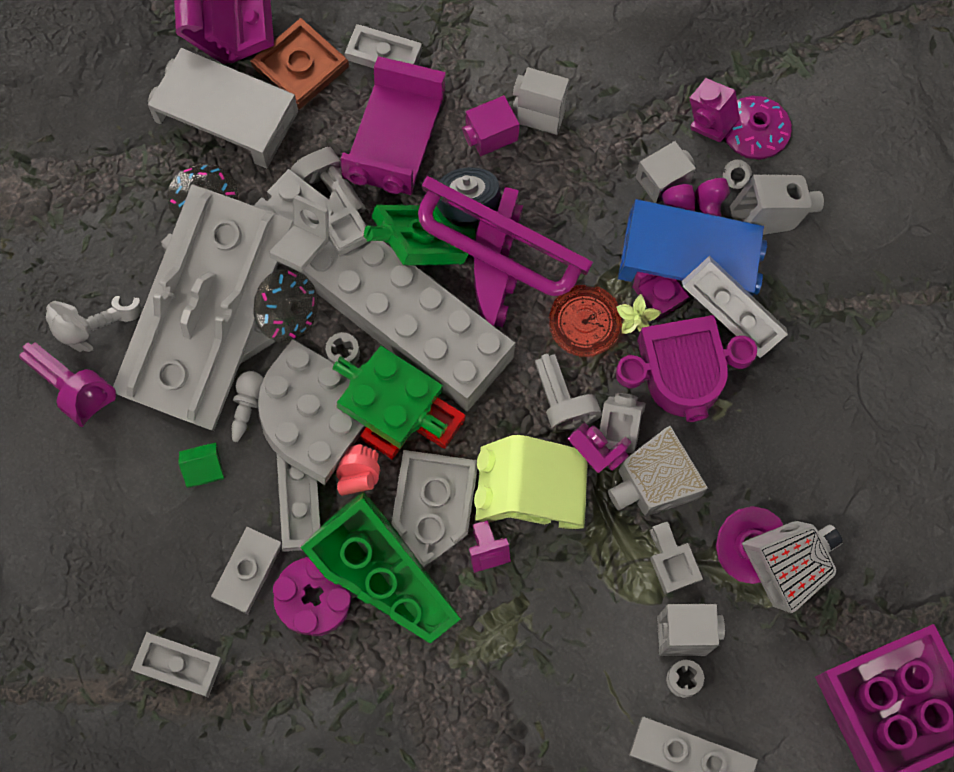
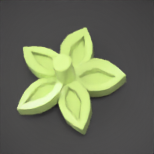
M642 294L635 299L633 307L627 304L616 306L619 315L625 319L622 323V334L635 331L636 327L640 332L641 328L650 326L648 321L656 319L661 314V311L654 308L645 309L646 304Z

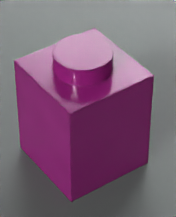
M503 95L467 110L466 126L462 127L468 145L470 147L475 145L481 157L518 141L520 124Z

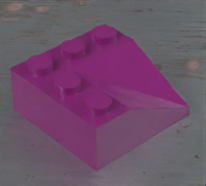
M934 624L815 676L861 772H920L954 756V662Z

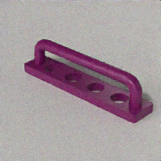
M426 176L422 184V189L426 194L420 204L418 217L424 230L544 294L561 296L569 292L576 284L580 274L587 275L593 264L587 258L429 176ZM439 199L565 264L568 267L559 281H551L436 221L433 217V211Z

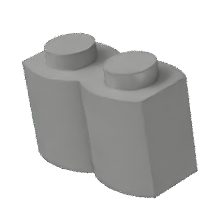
M527 67L524 76L518 75L513 90V96L516 97L512 111L514 114H517L519 124L558 135L566 109L570 80Z

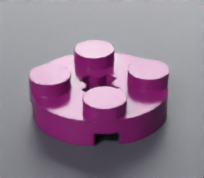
M309 557L299 559L287 566L273 586L276 613L281 621L296 633L311 636L326 635L337 629L345 621L349 613L352 592L325 578ZM309 587H312L314 590L321 588L324 592L319 596L321 603L317 606H314L311 602L304 604L302 601L306 596L305 590Z

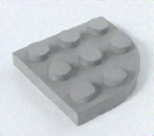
M292 339L272 364L262 381L258 398L259 418L263 434L271 448L284 461L325 485L336 470L341 458L350 446L355 444L366 427L337 408V401L349 387L350 380L332 370L335 363Z

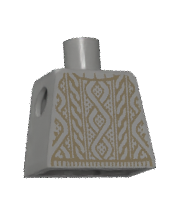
M669 426L621 463L619 473L624 482L609 489L608 494L617 510H621L636 502L645 516H649L697 500L704 495L708 487L673 429Z

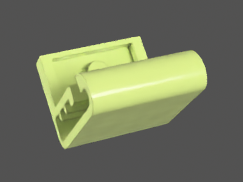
M512 435L481 447L477 459V468L479 470L478 489L474 497L476 521L483 522L488 520V523L510 517L544 525L551 523V520L559 521V528L565 529L585 527L588 462L576 448L524 435Z

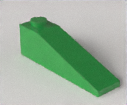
M364 491L335 513L300 547L325 578L336 585L339 584L366 604H371L389 615L393 621L430 644L461 620V617Z

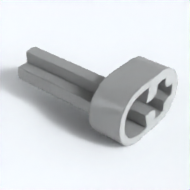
M325 147L308 154L292 166L291 171L310 186L323 181L330 193L332 192L333 182L339 180L358 213H363L366 210V207L347 179L342 178V172L339 169L341 161L331 147Z
M544 354L541 356V359L535 360V365L550 405L546 414L553 432L575 429L584 422L590 424L602 416L595 395L587 394L571 399L555 354L550 356L549 354Z

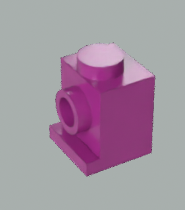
M705 78L690 97L694 121L690 125L691 130L721 142L740 118L736 90Z

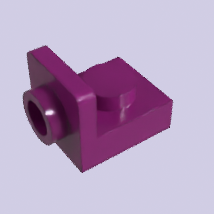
M637 272L632 288L638 295L642 294L648 309L654 308L661 311V314L656 318L657 320L665 317L688 301L689 296L676 279Z
M585 422L567 438L597 473L606 466L611 471L614 470L629 456L625 452L631 443L627 437H624L609 450L606 446L608 441L602 432L595 426L590 428Z

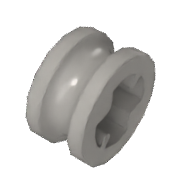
M341 332L330 337L325 348L328 360L333 363L338 362V358L341 355L337 354L334 356L333 353H337L336 347L343 344L345 348H353V350H348L349 356L344 359L356 365L360 357V351L354 336Z
M681 660L675 663L667 672L666 677L667 686L670 691L682 698L691 697L699 692L705 679L701 667L690 660ZM682 668L683 673L688 669L693 672L694 676L691 682L694 687L688 690V685H685L683 689L677 685L676 682L680 678L676 673L678 669Z

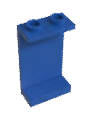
M635 199L628 216L618 279L632 282L636 273L642 272L682 281L710 256L752 296L754 294L758 295L763 279L762 273H758L759 261H763L767 249V240H762L764 226Z

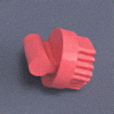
M362 444L350 446L341 458L336 470V476L339 480L337 489L341 496L368 491L374 488L380 474V466L377 463L379 454L376 450L367 448V446Z

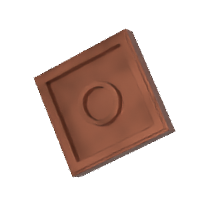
M302 18L274 40V46L262 50L250 60L252 67L271 85L295 94L299 110L349 67L348 59Z

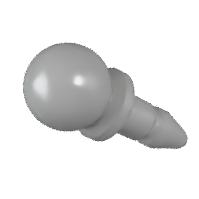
M254 371L244 372L236 381L238 395L234 396L233 401L239 405L234 415L235 420L232 422V440L234 442H238L247 429L246 423L251 415V407L258 408L257 399L259 398L260 387L264 378L261 374Z

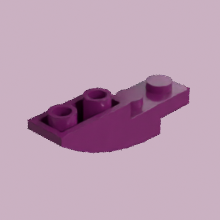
M505 187L498 213L520 223L524 205L518 204L519 190ZM482 221L479 222L476 241L509 258L514 238ZM474 257V288L479 315L495 328L497 326L504 327L509 306L503 304L507 293L513 295L517 279Z

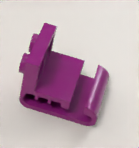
M174 0L176 34L221 63H234L274 46L271 0Z

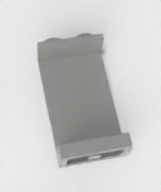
M183 48L179 50L175 59L172 58L168 62L164 78L158 87L152 89L148 98V107L156 123L162 124L165 117L169 116L251 151L254 163L266 169L298 113L295 94Z

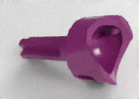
M36 342L32 345L26 343L23 346L24 351L19 355V358L59 390L57 407L80 427H84L88 419L101 408L115 401L116 390L93 370L86 369L74 374Z

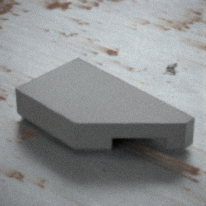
M339 180L333 182L327 209L329 210V240L341 257L367 243L364 238L366 224Z

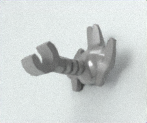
M115 296L112 299L111 308L100 312V314H95L94 317L89 316L88 319L79 316L74 306L52 301L46 307V321L53 336L59 342L67 344L79 352H90L93 350V347L86 342L90 331L97 330L98 327L102 328L104 325L107 326L111 322L114 323L118 320L128 322L137 319L141 315L139 298H134L131 305L122 306L121 297Z

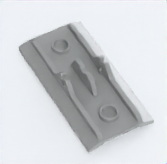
M191 185L113 385L116 394L214 431L264 303L262 293L267 295L279 263L270 258V250L293 227L294 221L208 189Z

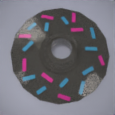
M206 163L192 165L179 172L170 183L167 194L169 209L177 221L191 185L201 188L205 187L210 191L236 200L239 197L236 182L229 172L217 165Z
M280 269L269 274L259 285L254 297L253 314L257 327L267 338L279 343L291 342L292 339L297 340L303 337L313 326L318 311V297L312 282L304 274L293 269ZM294 302V310L291 312V305Z

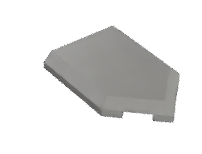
M403 450L391 524L423 568L468 535L477 475V460Z

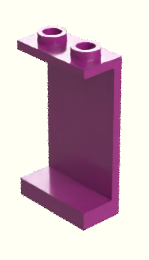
M380 56L377 57L374 65L375 84L350 154L342 153L341 156L343 179H347L357 185L367 184L383 188L387 192L394 194H412L445 95L446 72Z

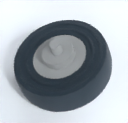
M475 167L460 168L447 173L439 180L440 183L494 211L499 206L501 197L500 186L497 178L487 170ZM440 199L437 203L440 212L451 220L459 222L478 220Z

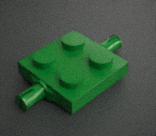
M376 205L371 217L377 226L368 225L364 229V238L367 242L385 241L389 243L403 265L464 264L469 255L468 253L444 242L423 229L418 217L420 205ZM437 206L435 207L433 217L436 221L471 239L475 238L476 232L472 225L456 226L443 216Z
M381 345L370 360L360 368L348 362L342 356L338 358V362H335L332 370L350 380L349 387L337 401V408L400 449L409 435L420 427H423L439 439L445 433L448 425L430 414L432 404L443 389V385Z

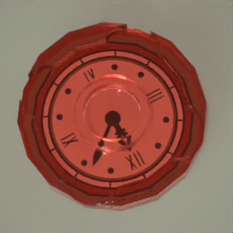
M586 285L573 286L569 292L558 296L554 300L549 314V330L555 342L566 352L579 357L596 356L607 351L618 338L622 327V317L619 315L616 307L619 305L616 299L605 289L586 287Z

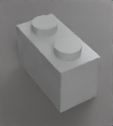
M667 604L657 617L659 656H706L719 646V640H724L723 615H717V604Z

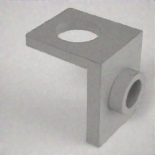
M296 195L293 199L294 226L270 250V258L302 272L329 242V210ZM303 210L313 212L319 220V225L308 221L304 216Z

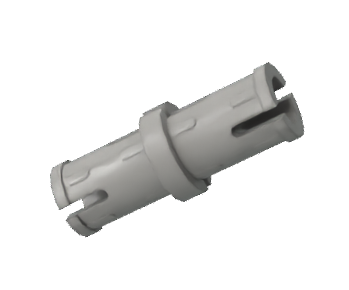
M742 160L730 161L724 168L726 169L725 173L723 172V178L727 180L728 186L735 189L745 187L750 180V176H752L750 166ZM740 167L744 172L743 177L735 181L731 178V172L734 168Z

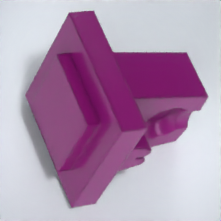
M488 520L473 524L477 546L470 547L469 552L474 573L511 562L507 538L494 540Z

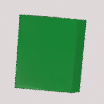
M216 442L179 451L178 464L187 488L225 479Z

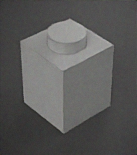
M674 141L640 161L636 179L652 201L658 204L663 201L662 194L667 189L677 185L691 184L696 169L695 163L690 153L682 150Z

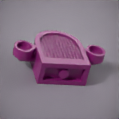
M714 315L643 327L637 339L641 358L635 355L623 357L616 369V379L626 388H636L644 380H647L650 394L659 407L672 415L686 417L687 422L700 421L709 416L708 410L715 404L726 384L728 376L727 365L738 369L750 366L757 355V346L747 336H736L730 340L726 349H723Z

